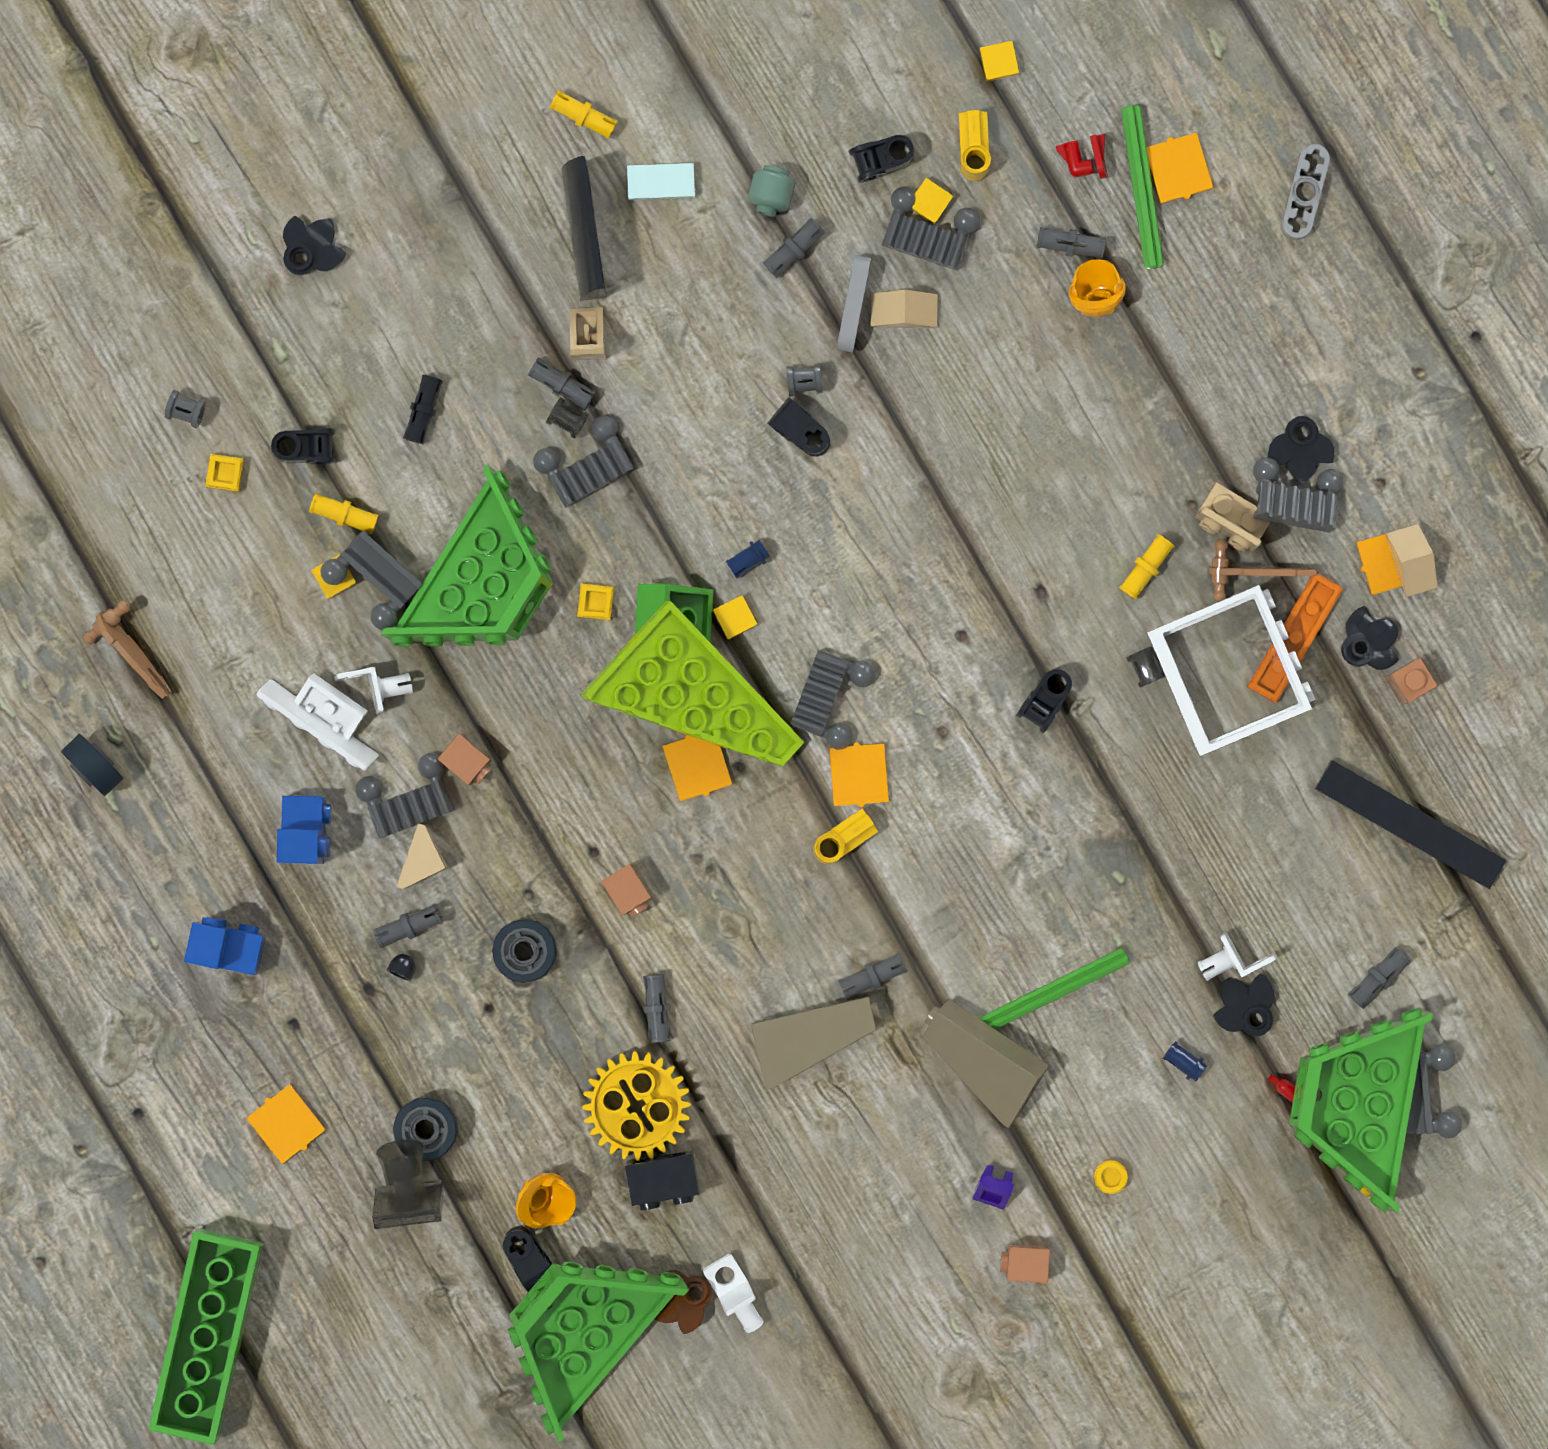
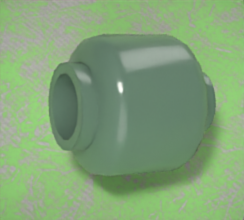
M764 165L763 170H757L753 174L748 200L757 206V213L775 217L776 211L783 212L789 209L795 188V182L789 177V171L775 166Z

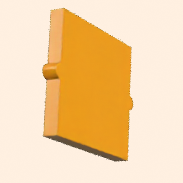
M1197 133L1176 139L1169 137L1166 142L1147 147L1150 172L1160 204L1180 198L1188 200L1190 195L1213 189Z
M1386 534L1356 542L1363 565L1360 570L1365 572L1371 595L1402 587Z
M688 735L685 736V739L662 746L680 801L702 794L707 797L712 791L732 785L720 746Z
M856 742L853 746H848L842 750L829 748L834 806L858 804L859 807H864L865 804L889 802L884 744L860 745Z
M291 1084L274 1097L266 1098L264 1100L265 1104L246 1118L281 1164L298 1151H305L308 1148L307 1144L326 1130Z

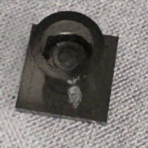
M404 1139L392 1141L379 1147L376 1155L383 1171L386 1187L375 1188L372 1216L374 1229L442 1221V1180L423 1181V1144L416 1140Z

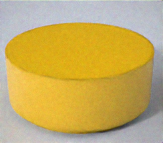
M1105 1160L1097 1165L1093 1178L1096 1186L1102 1192L1115 1194L1126 1186L1128 1174L1125 1167L1118 1161Z

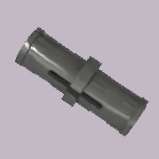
M810 218L790 238L788 236L784 238V244L762 263L778 278L797 258L801 260L805 256L804 252L825 234L824 230L813 218Z
M1040 227L1036 248L1066 252V256L1071 257L1073 254L1102 259L1106 238L1077 234V230L1070 229V232ZM1059 239L1069 242L1086 244V246L1084 247L1074 244L1056 242V240Z
M541 358L536 360L528 373L529 377L553 390L552 394L557 397L561 395L584 410L587 409L596 391L573 379L571 373L567 371L563 373Z
M433 904L410 915L404 913L400 915V919L379 928H374L373 932L374 936H378L376 941L382 949L406 937L413 939L417 937L416 933L438 924H443L442 916L438 915L441 913L437 905Z
M1395 947L1381 963L1367 971L1369 974L1348 995L1359 1007L1364 1009L1377 994L1391 986L1390 982L1401 970L1411 963L1410 960Z
M899 952L877 964L864 965V970L844 979H839L838 982L841 988L845 989L842 991L846 999L848 1000L850 997L872 987L875 989L880 988V983L902 973H907L904 963H901L903 960Z
M664 974L643 976L646 994V1006H643L644 1013H647L649 1043L670 1041L667 1011H670V1004L666 1003Z

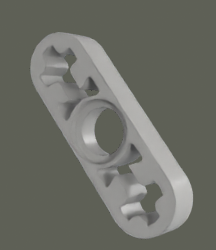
M1319 144L1308 145L1298 157L1281 221L1283 234L1291 240L1303 239L1308 235L1313 226L1330 162L1328 151ZM1313 152L1318 153V159L1323 161L1322 164H1317L1312 175L1319 176V181L1310 176H1300V171L1307 174L1310 162L1305 160V156L1310 157ZM1307 183L1313 187L1315 194L1312 200L1302 201L1297 197L1296 188L1299 184ZM1292 203L1299 208H1311L1310 213L1306 210L1303 211L1301 223L1306 226L1305 228H1300L1297 233L1293 232V226L1288 224V220H1293L1298 211V208H1291Z
M854 256L836 350L853 353L871 258Z

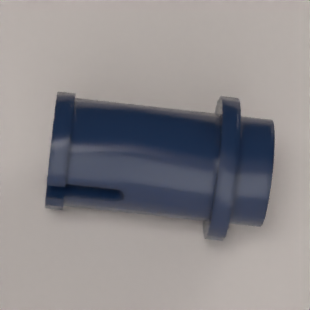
M760 540L755 543L750 541L749 547L726 560L727 565L737 579L762 562L764 565L766 563L765 559L770 557Z
M1176 1041L1162 1058L1186 1074L1187 1080L1191 1078L1195 1082L1207 1067L1202 1062L1204 1058L1200 1057L1198 1059Z

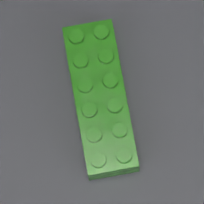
M201 1228L193 1231L148 1430L215 1445L219 1440L264 1246L263 1242Z

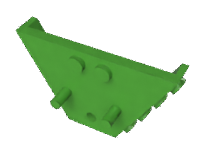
M486 464L483 472L487 481L396 627L383 629L381 635L392 641V645L410 647L412 642H423L424 645L438 647L443 646L444 641H454L456 645L473 646L474 641H485L489 645L502 646L506 644V641L518 640L553 585L548 574L552 569L546 557L542 553H538L535 544L538 543L536 535L528 525H524L521 519L524 511L515 498L511 499L507 490L511 485L501 470L496 471Z
M1421 1008L1411 1009L1402 1013V1019L1393 1023L1390 1020H1383L1370 1026L1372 1031L1360 1035L1359 1031L1343 1035L1340 1037V1043L1330 1047L1328 1043L1314 1046L1309 1049V1055L1300 1058L1289 1121V1125L1297 1131L1294 1137L1308 1148L1314 1145L1322 1152L1319 1158L1334 1170L1337 1166L1347 1174L1344 1180L1358 1191L1364 1188L1372 1195L1369 1201L1384 1213L1387 1210L1399 1213L1400 1208L1395 1202L1397 1183L1425 1023L1432 1021L1433 1013L1421 1011ZM1319 1089L1321 1095L1320 1098L1316 1101L1317 1091Z
M569 1261L563 1262V1265L552 1264L510 1313L509 1317L513 1327L507 1330L514 1348L521 1346L524 1356L518 1359L525 1376L532 1375L535 1385L531 1386L530 1390L536 1405H544L546 1414L542 1415L541 1419L548 1435L555 1433L559 1443L564 1439L561 1429L671 1298L674 1295L684 1296L689 1289L683 1278L672 1272L652 1275L644 1270L635 1268L629 1269L628 1272L616 1271L613 1267L606 1265L586 1268L579 1263Z

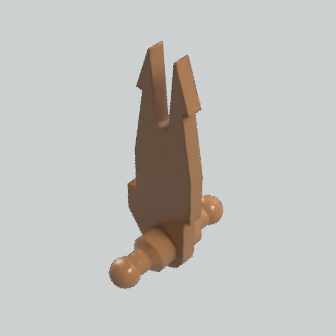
M1218 539L1215 542L1216 556L1212 559V566L1209 567V574H1212V583L1215 585L1213 598L1217 602L1223 601L1226 598L1225 585L1228 583L1229 575L1316 576V570L1313 568L1229 566V558L1226 556L1228 544L1224 539Z
M122 600L114 609H108L106 612L101 611L96 616L93 629L84 634V642L86 644H93L96 638L103 636L109 644H113L123 658L162 699L165 696H169L172 692L164 678L159 675L130 635H127L118 624L121 621L120 616L129 611V602Z

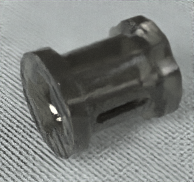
M560 397L547 418L546 424H555L569 432L570 437L576 439L589 414L575 410L565 404V399Z
M1153 646L1126 657L1127 662L1132 663L1139 678V688L1166 676L1164 671L1160 670L1153 655L1155 651Z

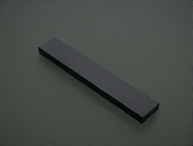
M1330 760L1314 788L1487 889L1491 888L1506 862L1502 857L1333 760Z

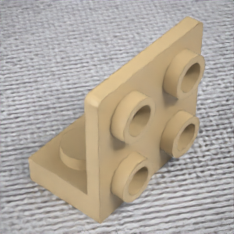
M1217 482L1195 516L1196 519L1201 521L1198 525L1200 528L1215 536L1217 533L1223 534L1229 538L1227 543L1242 553L1246 550L1252 552L1260 546L1262 542L1260 538L1270 523L1269 521L1254 519V512L1257 510V506Z

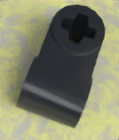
M894 135L879 141L864 143L848 151L850 156H854L859 172L857 177L858 183L875 180L888 173L904 169L914 159L913 143L904 135ZM896 144H902L908 148L909 153L906 158L897 160L891 157V148ZM865 156L868 157L871 168L867 167Z
M789 397L767 422L789 442L791 441L812 457L824 455L830 447V437L826 429ZM818 433L822 434L820 439L823 444L820 447L817 445H813L811 448L808 447L810 444L807 438L808 435L816 436Z
M313 428L281 431L272 439V452L282 463H336V457L332 456V436L335 435V429ZM283 439H292L296 442L294 453L288 456L280 454L278 452L279 443ZM320 439H321V443H322V452H321V453H320V451H319V440H320Z
M1061 669L1048 671L1034 691L1032 690L1016 716L1019 718L1024 716L1039 726L1040 732L1044 734L1072 688L1070 675ZM1054 674L1061 675L1066 682L1065 689L1059 694L1050 692L1047 687L1048 678ZM1031 707H1034L1035 709L1042 712L1045 715V717H1042L1041 715L1033 711Z
M516 1226L506 1233L503 1241L504 1253L514 1267L515 1273L523 1287L529 1292L552 1265V1262L527 1228ZM514 1236L519 1240L526 1239L524 1250L521 1251L518 1247L514 1249L511 1247Z

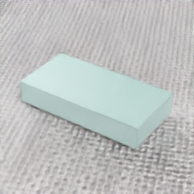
M694 163L627 166L628 200L695 198Z

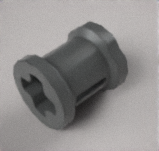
M819 363L814 364L811 368L793 369L791 366L786 367L789 397L794 396L796 392L816 390L817 394L823 393ZM802 379H812V380H805V381H797V380H802Z
M173 390L166 405L164 418L170 420L174 417L191 423V427L197 429L204 415L206 400L200 399L196 401L181 396L179 391Z

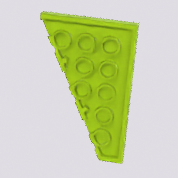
M665 601L580 694L586 701L776 766H784L804 743L671 601Z

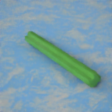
M1130 105L1122 108L1121 113L1145 269H1157L1163 266L1164 261L1142 112L1139 105Z
M1118 949L978 1019L996 1030L1128 965L1129 958L1124 949Z

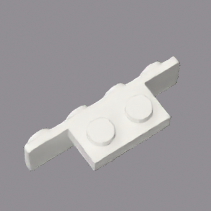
M313 673L308 677L297 697L273 680H269L257 692L256 695L263 700L267 707L279 711L291 719V722L296 727L308 731L318 738V741L323 746L341 754L350 765L366 771L377 760L378 753L353 737L368 711Z

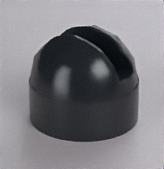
M399 954L391 960L387 971L403 980L411 981L416 966L411 956Z

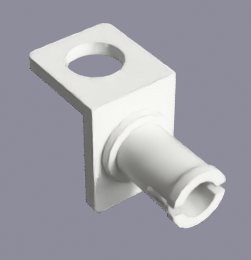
M375 667L339 673L334 676L335 681H341L368 675L376 714L383 712L382 702H384V698L413 693L412 684L397 685L411 681L408 672L380 679L376 675Z
M1225 932L1220 937L1224 944L1223 950L1197 963L1201 971L1212 965L1215 966L1203 973L1205 979L1209 981L1211 978L1232 967L1235 970L1237 969L1240 976L1243 977L1276 960L1277 955L1274 952L1245 967L1228 933Z
M727 1254L705 1267L703 1273L717 1294L726 1315L729 1316L735 1313L746 1333L760 1328L764 1320L760 1317L752 1303L756 1299L732 1254ZM722 1267H729L734 1271V1277L729 1283L721 1284L715 1279L717 1270Z

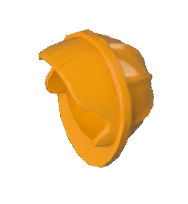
M1102 259L1089 260L1077 267L1072 285L1069 287V299L1075 309L1081 311L1084 315L1100 318L1112 314L1119 306L1125 295L1126 284L1123 278L1120 277L1114 264Z
M540 1173L525 1181L518 1193L516 1202L518 1220L532 1228H545L551 1225L565 1224L572 1217L576 1208L577 1199L575 1192L564 1181L563 1177L555 1173Z

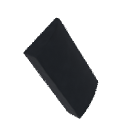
M579 156L565 163L561 171L580 301L605 298L606 291L588 166L585 156Z

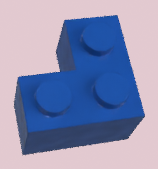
M282 796L281 829H277L276 863L324 864V857H330V837H325V824L331 823V804H326V797Z
M208 916L202 917L200 922H192L184 962L214 969L222 968L250 975H258L266 935L258 934L259 927L239 924V929L225 927L227 920Z

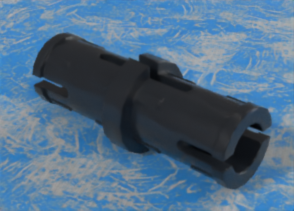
M422 375L415 402H411L409 408L412 411L403 439L424 444L431 417H435L437 411L434 408L443 383L442 380Z

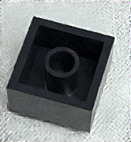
M693 1150L655 1156L651 1159L644 1158L639 1161H627L625 1165L632 1206L639 1205L640 1211L659 1208L661 1201L673 1199L674 1205L693 1202L694 1195H699L700 1187Z

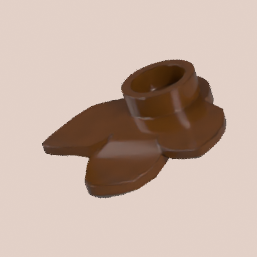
M678 1270L666 1271L678 1274L683 1278L689 1290L684 1296L674 1295L654 1320L661 1323H674L678 1321L679 1328L685 1335L696 1330L701 1325L704 1318V1307L710 1303L713 1289L709 1281L704 1277H687ZM696 1287L701 1288V1297L693 1299L691 1291Z

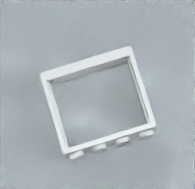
M1259 585L1148 632V636L1200 756L1312 709L1309 702L1314 701L1315 697L1307 681L1301 684L1296 672L1302 669L1295 651L1288 653L1283 641L1288 639L1289 636L1282 620L1274 621L1270 610L1276 606L1269 590L1262 591ZM1254 599L1298 700V704L1209 741L1165 636Z

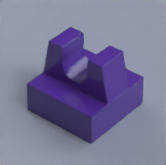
M987 1165L975 1187L972 1199L1004 1210L1014 1186L1012 1184L1013 1173L1006 1171L1003 1180L992 1176L994 1167Z

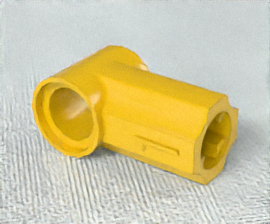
M969 110L958 114L960 171L966 179L978 181L983 179L989 172L991 161L988 114L980 110ZM972 156H978L984 161V166L980 169H972L967 165L966 160Z
M860 809L827 833L821 835L815 841L813 854L820 863L831 865L877 834L878 830L865 811ZM824 840L834 841L838 847L837 855L832 858L824 857L820 852L821 842Z

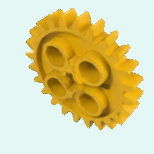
M634 1051L632 1060L628 1061L626 1056L620 1053L619 1064L616 1065L609 1058L607 1060L608 1071L600 1067L596 1069L601 1077L600 1080L593 1078L588 1080L595 1089L594 1091H584L583 1095L592 1099L591 1103L582 1105V1109L592 1113V1115L584 1119V1123L595 1124V1127L589 1134L596 1135L600 1133L602 1135L598 1143L599 1146L607 1142L611 1143L609 1151L611 1155L617 1148L622 1149V1159H626L629 1151H634L636 1161L640 1160L642 1151H646L651 1159L654 1157L653 1148L658 1147L661 1152L665 1153L666 1147L664 1142L666 1140L672 1144L677 1143L673 1135L674 1131L684 1133L685 1129L678 1123L679 1120L685 1121L690 1118V1116L682 1112V1108L691 1106V1102L684 1101L681 1096L689 1092V1088L679 1089L678 1084L684 1077L678 1076L673 1078L671 1076L675 1068L674 1065L666 1070L662 1068L663 1057L658 1059L656 1063H652L650 1052L647 1053L644 1060H639L638 1052ZM639 1073L647 1074L652 1081L651 1088L645 1092L636 1090L633 1086L635 1075ZM620 1080L626 1081L637 1101L641 1099L645 1101L642 1110L654 1127L652 1132L647 1130L637 1111L630 1112L628 1110L631 1100L619 1083ZM617 1091L622 1095L623 1104L620 1108L610 1109L605 1105L604 1097L607 1092ZM663 1102L668 1106L669 1116L666 1119L656 1120L651 1116L650 1108L654 1103ZM626 1120H635L639 1123L641 1131L637 1137L629 1138L623 1134L622 1124Z

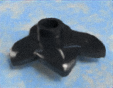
M293 216L287 222L283 230V239L287 246L283 260L286 268L291 273L306 275L313 269L327 272L343 261L346 252L332 245L335 234L332 219H320L306 226L300 218ZM299 253L307 256L306 262L302 265L295 263V256Z
M1298 416L1289 421L1285 428V433L1278 435L1272 440L1269 445L1267 458L1274 459L1278 465L1286 464L1292 477L1299 483H1304L1312 476L1317 462L1324 464L1333 463L1334 447L1329 438L1318 432V427L1312 419ZM1298 427L1306 429L1307 437L1305 439L1296 437L1295 431Z
M1365 606L1355 610L1345 623L1347 638L1341 646L1344 660L1355 667H1362L1367 664L1376 670L1390 668L1398 661L1395 652L1389 648L1398 637V623L1390 619H1377L1373 621ZM1355 644H1359L1363 648V654H1358L1355 651Z
M1263 974L1257 975L1249 986L1236 980H1224L1221 986V997L1225 1007L1213 1014L1218 1025L1226 1031L1236 1032L1243 1030L1251 1036L1266 1034L1273 1024V1016L1269 1009L1275 999L1274 990L1269 980ZM1254 1013L1260 1014L1262 1018L1258 1026H1253L1250 1023V1016Z

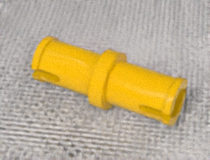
M561 90L557 91L549 109L575 121L576 126L581 128L583 125L604 136L606 139L610 138L618 120H614L591 108V103L586 101L584 104L566 95Z
M317 492L314 494L309 508V513H315L337 521L336 525L343 527L345 524L368 532L371 535L379 517L378 514L351 506V502L347 500L342 503L320 495Z
M1157 534L1143 556L1136 558L1134 561L1136 563L1135 567L1122 585L1119 586V589L1137 600L1138 595L1151 577L1158 575L1159 571L1157 569L1175 545L1160 534Z

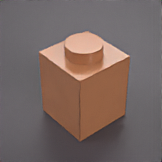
M1420 657L1386 676L1403 705L1414 701L1437 687Z
M458 734L438 757L441 763L467 785H471L474 781L479 785L491 771V768L487 765L492 760L461 734Z
M631 864L601 881L622 916L629 912L631 917H634L649 907L646 901L652 897Z
M1008 1244L1007 1252H1001L1000 1272H1006L1007 1281L1048 1283L1050 1249L1044 1246Z

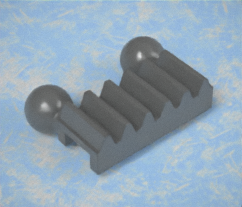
M905 186L897 188L891 196V204L894 210L882 246L957 271L969 235L974 233L980 226V216L977 211L972 208L960 209L954 217V225L957 229V232L954 233L948 229L944 230L937 225H930L925 221L906 217V213L913 210L912 207L916 201L915 192L913 189Z
M607 415L599 416L593 421L591 426L593 436L597 440L605 442L606 446L587 455L584 459L576 461L561 472L558 469L560 464L559 456L553 449L543 448L535 454L533 458L535 469L539 473L547 475L565 508L635 470L616 436L618 426L612 417Z
M1265 457L1255 463L1253 474L1259 482L1256 487V493L1259 496L1254 519L1328 533L1335 529L1336 494L1343 487L1342 476L1337 471L1325 470L1321 472L1316 481L1319 491L1313 493L1308 488L1298 490L1297 486L1287 488L1282 483L1272 485L1280 474L1279 465L1274 459Z
M362 530L337 559H329L323 563L320 571L321 577L329 585H339L346 579L347 567L351 564L390 599L387 604H378L373 608L371 612L372 624L380 630L392 628L397 621V612L415 591L421 587L422 583Z
M818 650L790 726L826 738L830 747L842 750L847 748L852 741L850 728L842 723H836L832 726L826 725L843 677L844 675L849 676L852 683L858 687H867L874 682L876 671L874 666L867 661H858L853 664Z
M427 753L418 762L420 774L424 778L429 779L431 784L380 802L379 799L382 793V786L378 779L366 776L357 782L355 788L356 795L361 801L367 803L379 839L416 826L418 823L421 824L455 811L442 777L445 765L438 760V754Z
M1437 1045L1428 1053H1420L1406 1135L1438 1133L1444 1138H1453L1461 1131V1119L1454 1112H1443L1433 1120L1431 1114L1427 1066H1432L1437 1071H1447L1452 1068L1455 1063V1053L1447 1045Z

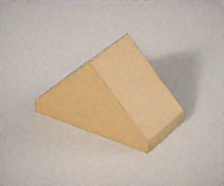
M906 289L871 293L870 327L937 328L938 294Z
M603 307L570 309V355L573 361L606 359Z
M1419 524L1386 533L1405 598L1438 588L1434 554Z
M418 823L396 886L401 889H406L447 869L445 861L426 825Z

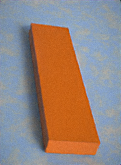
M1316 573V576L1310 577L1283 623L1289 636L1283 642L1288 653L1295 651L1299 662L1303 659L1343 590L1342 587ZM1272 642L1248 683L1247 688L1276 704L1289 683V679Z

